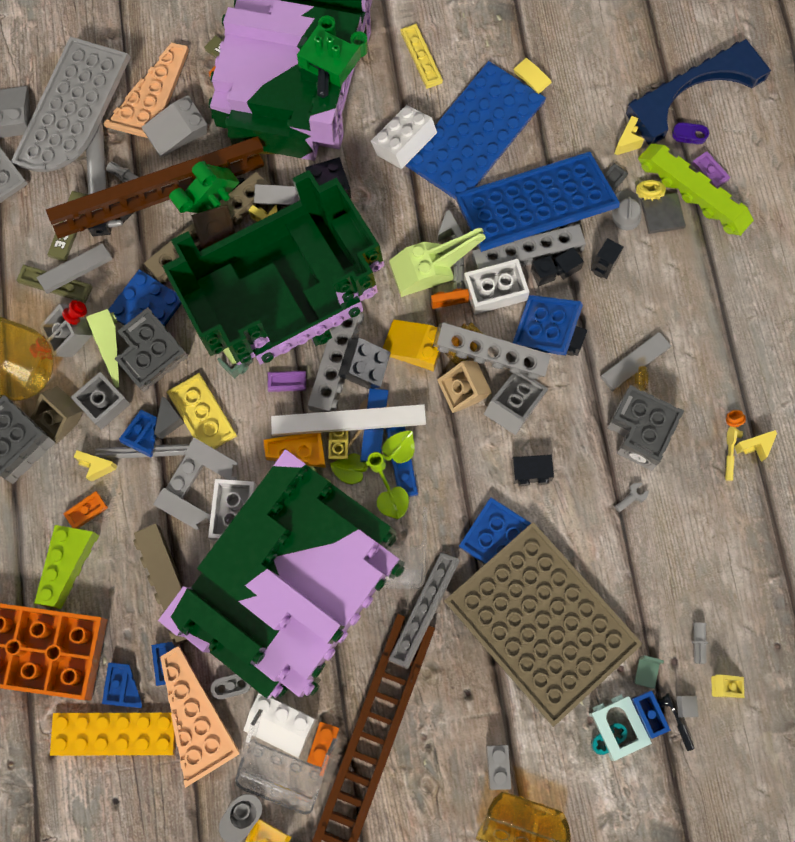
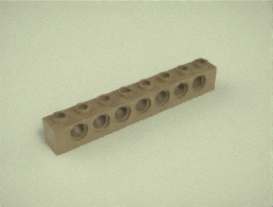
M257 172L230 192V199L228 201L223 199L219 201L221 203L220 206H228L233 226L243 221L244 217L249 214L248 210L252 205L255 207L260 205L254 203V196L248 197L250 194H254L255 184L269 185ZM193 223L179 234L181 235L188 231L193 241L198 239ZM170 241L144 264L148 271L160 283L164 284L170 280L162 266L179 258V255ZM199 241L196 242L195 245L198 251H201L202 249Z

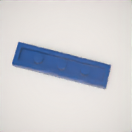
M370 388L367 409L387 407L389 390ZM384 428L364 429L360 462L366 463L368 456L373 452L381 454Z
M405 426L386 428L387 438L406 431ZM392 458L396 486L402 487L407 492L408 497L418 496L412 460L410 459L405 463H396Z

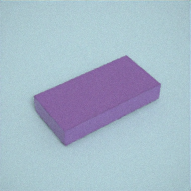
M306 371L268 372V392L306 391Z

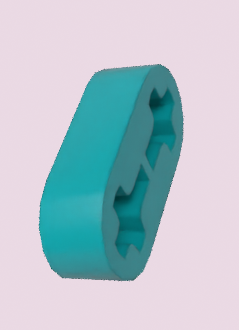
M614 723L609 726L613 734L614 728H621L622 732L620 735L622 737H615L618 745L621 744L628 735L626 727L620 723ZM599 733L593 738L591 748L596 754L605 755L609 753L606 745H604V751L602 749L597 750L596 748L598 740L604 741Z

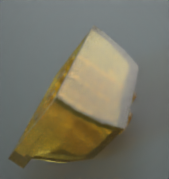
M501 792L493 799L477 831L476 840L481 842H570L571 835L569 823L563 812L544 804L527 800L521 796Z

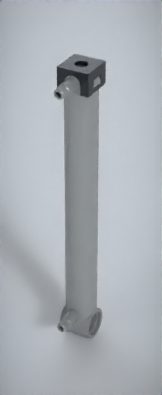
M103 118L91 143L86 148L88 195L106 189ZM111 220L88 228L93 237L111 235L110 228L122 226L123 221Z

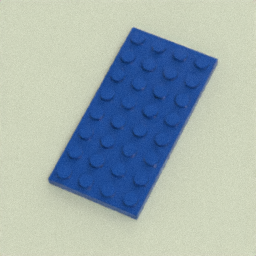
M488 61L435 125L437 134L405 166L455 199V194L477 187L544 104L546 97L540 93L537 94L532 88Z
M591 152L455 194L456 202L470 231L477 228H482L484 231L483 234H485L486 239L478 244L481 252L619 208L620 205L619 200Z

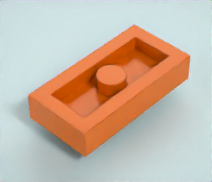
M457 288L452 292H437L431 295L432 309L469 302L468 289Z
M95 491L63 513L72 528L79 529L106 510L108 506L99 493Z
M320 721L307 763L327 769L340 729L339 727Z

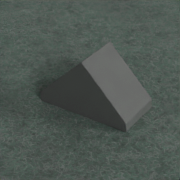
M165 397L161 398L154 433L159 439H163L184 424Z

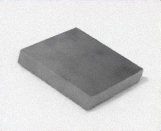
M678 193L664 195L660 197V200L641 199L648 234L685 228L686 225Z

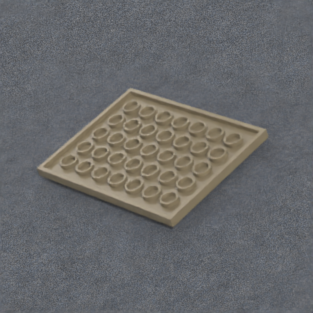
M534 522L444 600L446 605L552 727L558 724L642 645V642Z

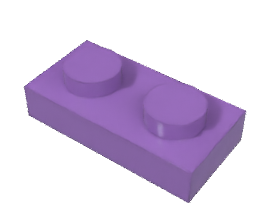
M707 151L692 162V166L698 172L700 171L711 179L710 184L716 188H719L730 179V176Z

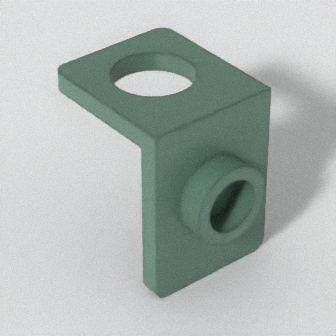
M221 358L217 359L219 364L234 379L239 374H244L253 362L251 359L249 362L236 365L231 369Z
M646 655L640 656L634 683L652 689L655 688L659 665L664 664V660Z

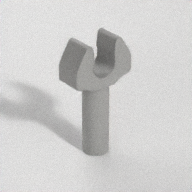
M634 483L629 487L630 494L614 506L618 512H621L633 501L642 503L647 498L648 490L642 495L636 492V489L642 483Z

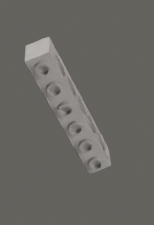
M570 224L562 229H551L545 233L535 234L483 252L478 247L472 251V261L475 270L519 259L520 265L523 267L548 256L555 259L573 247L577 253L583 252L586 243L580 225ZM559 239H565L567 242L563 243ZM542 243H547L549 247L542 246ZM528 247L532 251H525L524 248ZM506 252H512L514 255L509 256ZM489 256H494V257H496L497 259H496V260H490L488 257H489Z
M361 312L358 316L351 317L343 321L341 325L331 328L332 338L326 344L308 402L310 411L317 413L336 411L338 406L336 398L338 393L341 394L344 385L342 382L343 378L338 376L348 341L359 336L357 329L359 324L362 325L364 313ZM345 322L352 323L350 327L343 326ZM340 339L347 340L345 344L338 343ZM335 356L342 357L338 362L332 360ZM330 373L337 374L334 379L327 378ZM326 390L332 392L328 397L322 396V393Z
M444 322L438 325L433 346L437 347L439 352L449 353L451 351L456 353L455 356L467 359L468 356L474 358V362L485 364V362L492 363V367L497 369L509 368V372L514 374L526 373L528 378L538 380V377H545L551 356L548 353ZM453 336L459 340L457 347L452 344ZM471 342L477 345L476 352L470 349ZM489 347L494 349V357L489 356ZM507 353H510L513 357L511 362L506 360ZM525 358H528L530 361L528 368L524 365Z

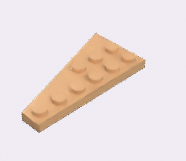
M171 42L160 55L159 61L155 66L150 67L148 74L144 79L141 78L125 97L123 104L113 111V116L103 123L104 126L148 138L142 130V126L168 107L189 52L188 46Z
M177 646L160 658L186 788L233 759L240 752L181 647Z

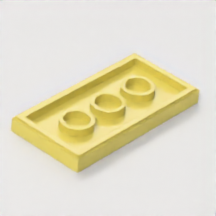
M200 373L167 391L193 438L195 437L216 449L237 437Z

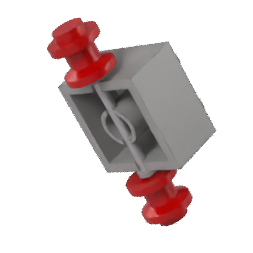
M73 300L69 304L60 303L40 325L44 336H40L37 339V343H33L30 347L31 353L35 358L46 359L49 355L48 352H52L54 357H73L93 336L84 318L87 314L85 304L81 301Z

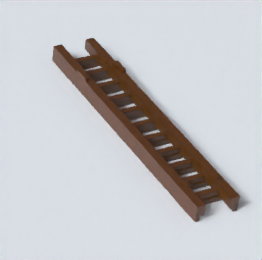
M257 136L46 209V212L57 238L60 239L170 200L169 195L173 190L183 188L185 191L196 179L192 173V168L200 161H205L209 165L228 168L235 177L264 167L261 156L257 154L263 152V146Z
M397 614L312 842H322V840L326 842H358L434 634V627L428 626L419 645L416 659L410 664L412 669L407 681L385 673L389 657L397 639L401 635L399 633L405 616ZM382 678L405 686L400 700L378 692ZM375 697L398 705L393 720L370 712ZM368 717L391 725L386 740L363 732ZM360 737L383 745L379 759L356 751ZM353 757L376 766L371 779L348 770ZM345 778L368 787L364 799L341 790ZM337 799L360 807L356 820L333 811ZM329 820L353 828L349 841L326 832Z

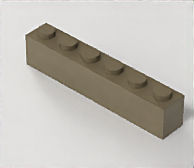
M155 523L135 532L136 539L133 542L136 549L142 553L141 563L149 571L150 575L147 578L150 585L156 589L157 593L154 596L157 603L162 605L164 611L161 613L163 614L182 589L183 583L162 530ZM169 630V635L173 642L176 641L178 644H183L189 641L185 637L176 636Z

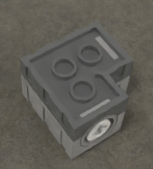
M148 307L118 330V333L128 343L129 347L114 359L143 392L163 378L167 372L169 373L178 366L182 360L184 361L188 358L183 348L180 347Z
M630 385L607 428L624 436L623 444L620 446L617 454L652 471L661 462L662 455L669 445L671 436L674 434L684 410L676 408L672 404L661 399L659 400L653 395L640 391Z
M4 395L0 398V476L14 484L55 442L19 406Z

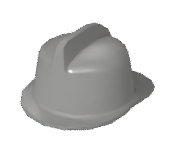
M620 191L616 194L620 202L619 208L612 210L613 222L622 230H633L641 221V200L632 191Z
M243 794L234 798L229 803L219 823V833L225 842H240L246 838L262 814L261 801L252 794Z

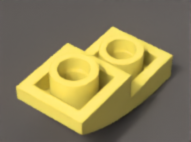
M527 58L513 69L514 73L523 79L527 86L532 88L537 94L541 93L552 83Z
M349 431L329 432L328 459H348Z

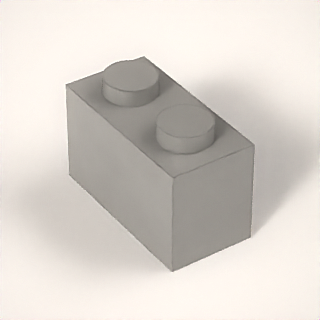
M508 745L486 746L489 790L511 789Z

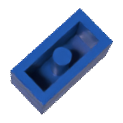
M647 691L631 698L650 739L671 731L653 691Z

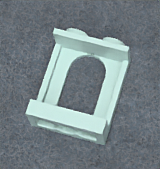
M622 694L612 698L611 704L605 706L604 703L593 707V712L589 713L590 717H593L604 740L611 761H616L652 744L630 697L623 698ZM613 707H619L625 712L637 736V739L620 747L606 719L607 712Z

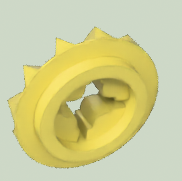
M655 180L643 181L636 187V193L639 198H644V200L651 199V201L653 199L660 200V197H663L666 191L665 185Z

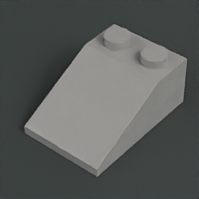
M28 86L1 89L0 138L24 135L31 120Z
M187 95L173 102L142 126V130L159 156L163 157L206 135L207 123Z
M513 373L492 398L484 415L516 435L546 394L548 388L536 380L528 378L525 373Z

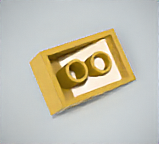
M393 319L383 349L390 351V357L434 372L441 353L437 351V347L433 346L438 327Z

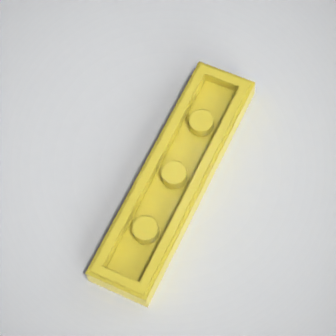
M417 24L400 29V33L426 89L442 84L441 75Z

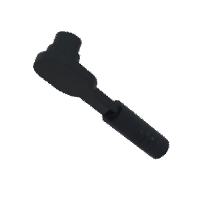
M666 693L662 699L658 700L661 708L665 706L671 707L678 722L677 728L686 750L691 751L695 747L687 728L678 717L670 693Z

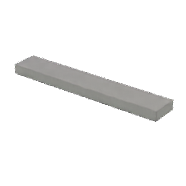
M440 553L389 657L391 662L407 669L409 668L460 560L458 558Z

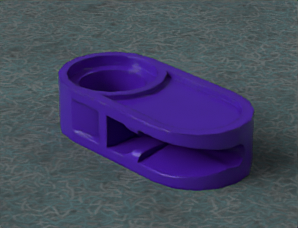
M678 123L672 132L674 140L690 144H703L709 136L707 127L691 123ZM695 132H702L704 134V137L698 138L695 135Z

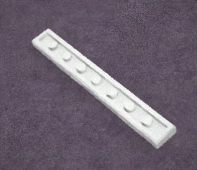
M425 404L271 416L272 436L426 425Z

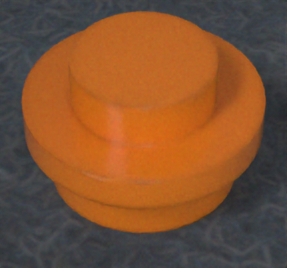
M732 410L727 414L726 423L729 426L740 427L746 422V416L740 410Z

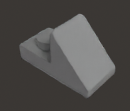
M450 210L445 213L438 233V241L449 236L450 240L464 235Z

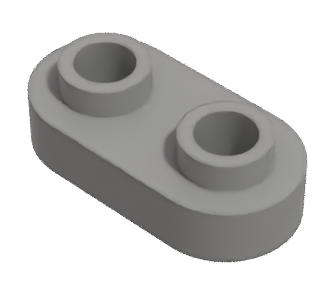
M234 674L216 679L211 685V693L217 699H226L247 693L251 686L245 682L244 687H239V681L243 679ZM221 685H224L226 688L223 693L219 691Z

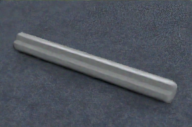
M189 444L155 445L152 457L185 455L184 453ZM131 447L95 449V456L102 459L149 457Z

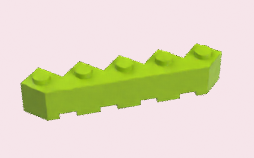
M650 144L638 157L641 167L645 172L658 173L665 187L679 189L682 199L686 203L699 204L703 215L708 219L720 220L727 234L741 236L754 221L747 206L743 203L738 205L730 199L732 197L731 194L721 187L718 189L710 184L711 179L700 171L698 173L694 172L689 168L690 164L680 156L674 157L669 153L670 149L665 145Z

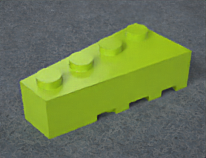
M59 525L54 526L35 604L62 609L73 588L77 575L79 576L86 558L89 557L92 551L91 548L95 541L97 542L100 535L93 531Z

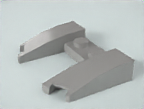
M194 437L186 449L185 457L167 487L161 490L153 505L194 529L199 530L200 528L197 524L206 518L210 522L211 515L188 502L184 497L203 466L227 480H237L236 477H232L233 465L238 466V463Z

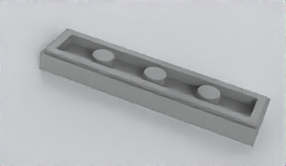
M102 243L36 278L46 294L113 259Z
M658 332L601 375L600 378L613 392L670 349L671 345Z

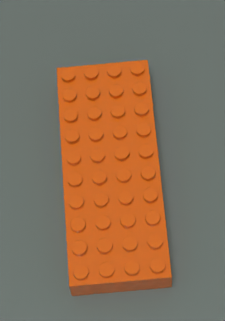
M0 603V688L91 701L108 619Z

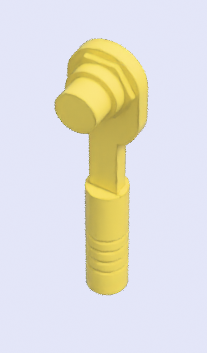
M732 426L727 431L728 456L726 457L725 480L733 481L734 444L737 438H742L743 431Z

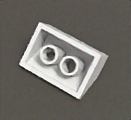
M258 693L243 731L299 758L317 719L279 700L266 699Z

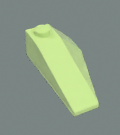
M106 309L87 316L86 320L98 345L102 359L105 361L112 382L117 389L119 388L118 362L114 359L117 357L115 329L117 320L114 313H110Z

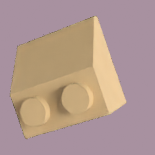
M474 360L462 361L437 379L452 413L477 404L492 394L479 364L474 362Z

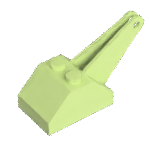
M474 229L444 244L421 242L406 247L390 259L389 265L400 296L403 297L453 281L450 267L486 239L483 229Z

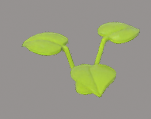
M403 431L388 438L382 447L384 454L379 452L371 453L368 456V461H366V466L364 462H360L361 455L356 453L348 454V459H338L330 463L335 476L342 482L350 485L361 482L363 472H367L369 466L372 471L380 473L387 492H382L378 496L377 507L383 515L397 520L401 519L407 512L409 497L402 487L397 486L392 490L390 489L383 470L386 467L385 460L390 461L393 458L396 463H405L413 457L415 444L412 431Z

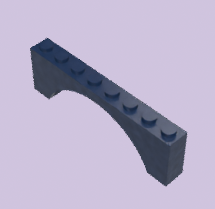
M747 39L740 43H734L727 50H721L715 57L707 58L699 66L691 67L683 75H677L672 81L661 84L658 89L648 91L642 98L632 100L628 105L626 115L629 119L631 116L638 118L636 124L639 127L638 131L650 146V144H655L665 138L668 131L669 107L686 89L696 84L713 80L737 82L752 89L766 81L771 70Z

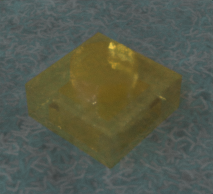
M639 366L638 373H635V384L638 385L640 391H648L649 371L646 366Z

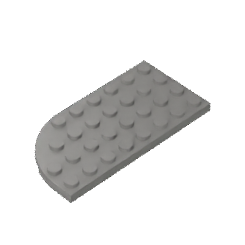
M70 37L11 162L27 170L49 172L65 167L76 160L91 143L131 58L129 54Z

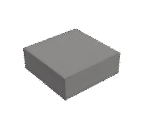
M676 696L678 717H699L697 696Z

